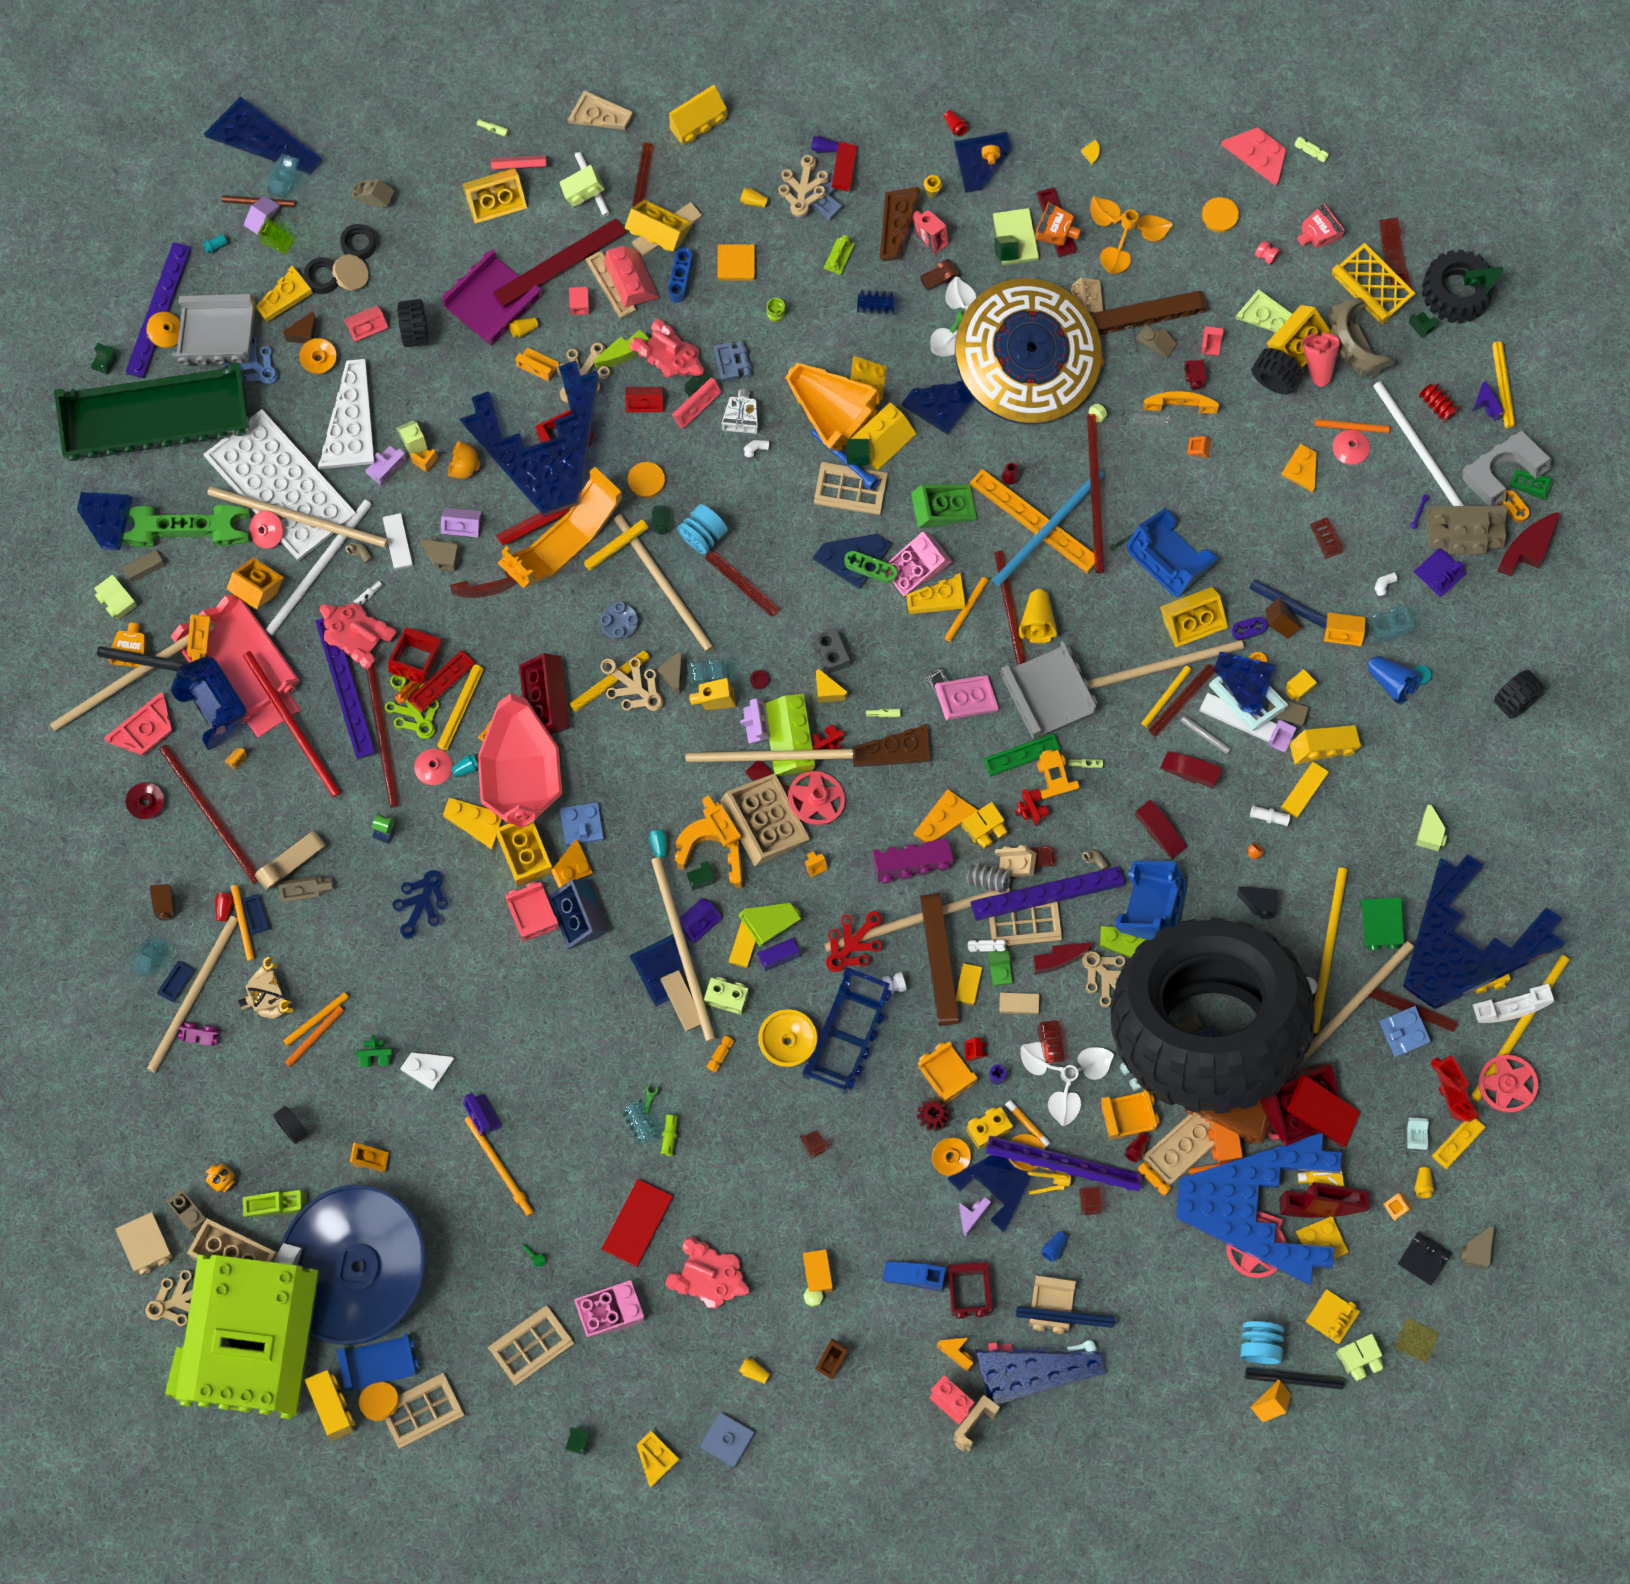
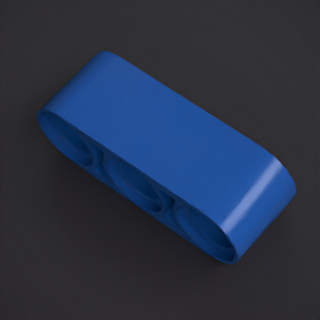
M680 248L675 253L668 286L669 298L675 303L682 302L686 296L692 267V253L688 248ZM683 257L688 258L685 261L680 260ZM684 274L683 277H677L676 275ZM675 290L681 291L678 294L673 293Z

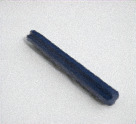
M1257 580L1252 581L1250 590L1273 602L1281 597L1290 611L1326 629L1327 617Z
M1017 1306L1016 1317L1109 1328L1115 1326L1114 1316Z

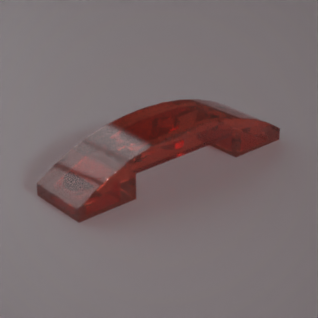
M1398 217L1379 220L1384 261L1410 287L1408 270L1405 268L1401 247ZM1388 277L1390 285H1395V280L1392 277Z
M505 571L506 578L472 587H469L467 580L451 584L450 589L452 595L458 597L481 598L506 591L518 582Z

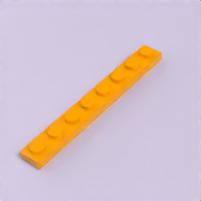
M983 469L970 482L973 488L1035 535L1049 521L1047 517ZM1058 526L1043 540L1085 573H1088L1099 561L1097 555Z

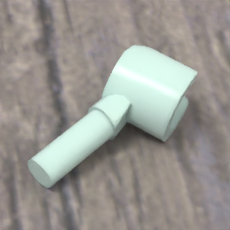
M1091 1340L1080 1345L1067 1347L1068 1352L1085 1348L1087 1354L1097 1350L1095 1343Z

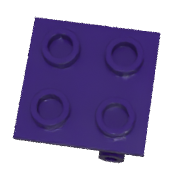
M1441 548L1436 550L1413 571L1440 598L1467 574L1463 570V563L1461 561L1455 562Z

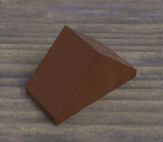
M313 311L284 330V339L287 342L303 344L314 339L317 322L315 313Z
M1281 597L1266 608L1268 625L1285 638H1290L1302 628Z
M831 1339L815 1369L832 1380L848 1356L849 1349Z

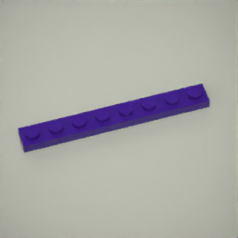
M172 243L125 372L128 375L143 379L145 377L156 347L147 335V323L154 314L169 311L191 251L189 246Z
M324 618L315 620L356 758L361 759L374 755V748L345 652L335 645H329L324 640V633L327 630L324 625Z
M1119 866L973 900L970 901V906L975 921L1121 887L1124 886V879Z
M989 1136L987 1140L986 1153L995 1157L1000 1156L1012 1161H1020L1032 1166L1048 1168L1051 1171H1059L1071 1176H1079L1091 1181L1095 1180L1108 1185L1123 1187L1127 1190L1140 1191L1142 1174L993 1136Z

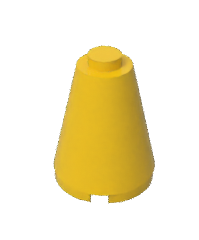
M1036 589L1030 593L1019 627V636L1024 640L1025 638L1030 639L1031 643H1047L1051 641L1053 636L1054 638L1056 637L1057 628L1049 594L1042 589Z

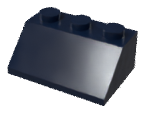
M573 879L548 897L568 949L598 939L609 931L588 879Z

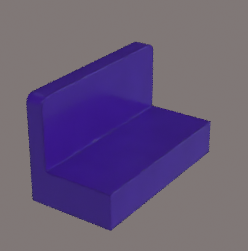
M703 898L679 918L683 932L693 943L722 919L714 905Z
M791 938L758 952L757 955L766 972L801 957V951L797 948L794 939Z
M473 1093L465 1096L463 1105L480 1136L500 1129L501 1124L485 1094L475 1097Z

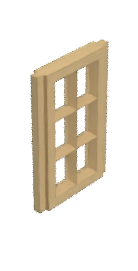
M821 462L814 505L880 515L888 473L863 469L867 474H874L880 479L878 491L863 489V479L848 466ZM826 473L840 475V484L824 483ZM845 476L860 479L859 488L843 486ZM823 487L839 488L837 498L823 496ZM842 490L857 491L856 501L841 499ZM862 492L877 495L875 504L860 502Z
M1054 902L1028 908L1031 909L1032 919L1016 920L1015 912L1011 913L1012 921L996 922V916L990 917L991 940L1003 939L1006 942V946L1062 941L1058 903ZM1051 907L1052 917L1036 919L1035 908ZM1053 921L1054 931L1038 932L1037 922ZM1033 923L1034 933L1018 934L1017 924ZM1013 925L1014 935L998 936L997 926Z
M546 1305L490 1345L488 1349L516 1387L574 1345V1342ZM548 1319L553 1328L539 1336L534 1327ZM556 1330L562 1340L548 1348L543 1339ZM531 1331L536 1340L523 1349L517 1340ZM514 1343L519 1352L506 1361L500 1352ZM540 1343L545 1352L531 1361L526 1351ZM522 1355L528 1364L514 1373L509 1364Z
M444 1373L398 1395V1408L405 1406L409 1415L396 1422L393 1421L390 1415L385 1421L398 1448L401 1449L464 1417V1414ZM442 1386L446 1396L432 1403L427 1393ZM424 1396L428 1406L413 1413L408 1403ZM449 1400L453 1410L438 1417L434 1406ZM430 1409L434 1419L419 1426L415 1416ZM411 1419L415 1429L400 1435L396 1426Z

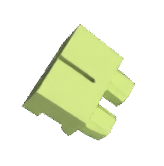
M1373 1334L1340 1348L1336 1352L1338 1358L1345 1366L1347 1374L1351 1373L1356 1382L1367 1377L1363 1369L1366 1365H1369L1373 1374L1383 1370V1364L1380 1359L1382 1354Z

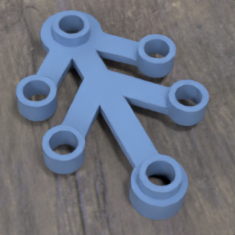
M252 336V340H255V342L251 344L249 362H244L240 365L243 367V370L253 369L258 373L248 375L244 373L246 378L245 385L248 382L259 380L264 384H272L277 380L278 373L275 368L271 367V348L263 346L260 349L261 356L263 357V367L257 361V339ZM269 350V353L263 354V351ZM225 363L223 367H230L231 363ZM267 374H272L270 378L265 377Z

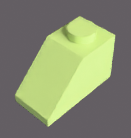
M414 420L396 427L410 455L412 452L418 454L427 450L424 436Z
M1428 804L1416 845L1438 851L1440 846L1444 847L1447 835H1444L1445 827L1434 808Z

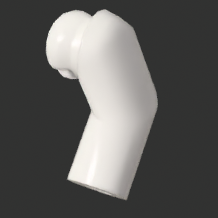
M751 441L744 447V455L746 457H753L754 451L757 449L769 450V441Z
M1395 573L1378 578L1375 585V591H1377L1378 596L1385 595L1387 593V585L1397 581Z

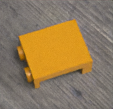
M950 1041L940 1043L935 1048L936 1051L931 1054H924L919 1058L920 1061L918 1062V1068L944 1103H948L976 1084L978 1079L973 1072L969 1071L953 1049Z
M1143 1090L1141 1093L1110 1099V1097L1101 1099V1107L1110 1140L1156 1130L1157 1124H1159V1117L1157 1112L1154 1113L1152 1105H1155L1152 1094Z

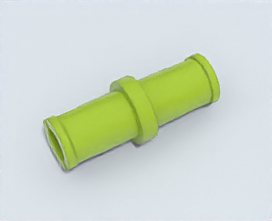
M666 1115L665 1128L661 1135L663 1137L661 1155L673 1156L674 1141L677 1139L678 1116Z

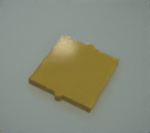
M1406 1319L1402 1330L1398 1332L1399 1337L1394 1349L1426 1363L1431 1351L1435 1349L1434 1344L1439 1333L1410 1319Z

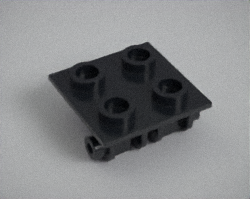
M1417 1232L1399 1260L1398 1265L1432 1286L1452 1253L1425 1235Z

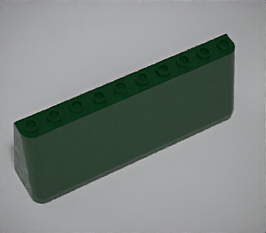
M239 362L231 363L229 369L222 367V369L77 391L74 389L65 392L64 389L54 390L62 456L68 458V461H76L80 459L79 457L83 456L96 458L98 454L103 453L105 455H115L117 451L123 450L125 453L134 452L137 448L150 450L154 448L153 446L157 445L169 447L172 446V443L177 442L179 444L191 443L190 440L197 439L199 442L208 441L210 437L224 439L230 434L243 436L249 431L244 371Z

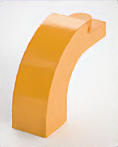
M706 818L695 821L687 826L677 838L676 848L680 849L677 851L674 860L677 862V868L685 870L690 853L698 843L707 840L721 843Z

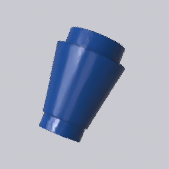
M1058 1231L1042 1247V1256L1051 1262L1059 1259L1068 1237Z

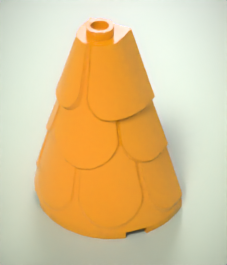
M796 363L788 371L786 379L798 403L803 406L824 445L833 451L842 450V446L847 444V439H851L877 414L875 408L876 404H880V395L870 385L849 380L846 377L828 373L826 370Z

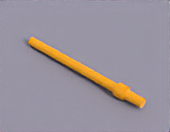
M468 1116L465 1122L514 1196V1201L517 1205L521 1206L527 1217L532 1215L534 1212L526 1201L527 1197L523 1191L520 1192L485 1136L479 1135L470 1116Z

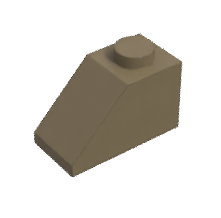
M1488 1227L1469 1241L1465 1248L1461 1249L1460 1260H1463V1266L1487 1270L1490 1266L1494 1227Z

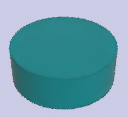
M1423 665L1415 667L1414 670L1420 672L1421 675L1419 676L1422 677L1419 685L1427 684L1431 678L1429 668Z

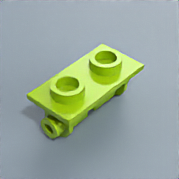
M843 235V237L837 238L824 269L841 275L855 245L849 241L850 238Z

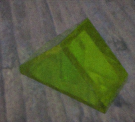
M269 218L265 219L258 232L261 244L283 254L288 252L294 241L289 234Z

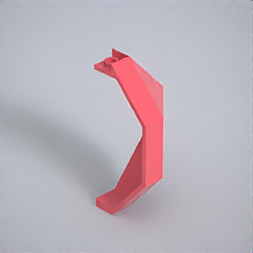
M509 694L499 701L478 754L481 803L504 821L523 828L534 821L562 795L559 747L528 701L520 696Z

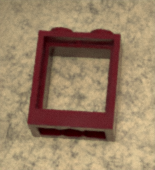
M988 1262L948 1265L951 1316H956V1319L968 1318V1315L975 1314L976 1317L988 1316V1313L992 1312ZM983 1274L985 1307L956 1309L954 1277Z

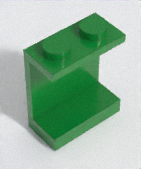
M1401 897L1359 900L1363 913L1364 942L1362 947L1368 946V950H1379V946L1387 945V949H1397L1400 944H1404Z

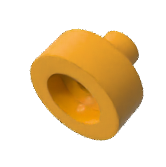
M988 145L982 148V158L988 160L989 164H994L995 159L1000 157V148L998 146Z

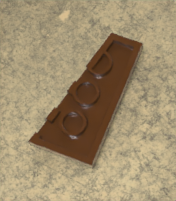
M919 187L885 192L880 259L882 261L900 258L921 192Z

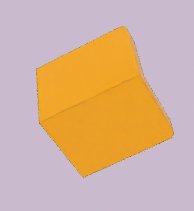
M434 449L431 451L425 450L418 454L412 452L410 455L411 462L425 472H428L438 459L437 452Z

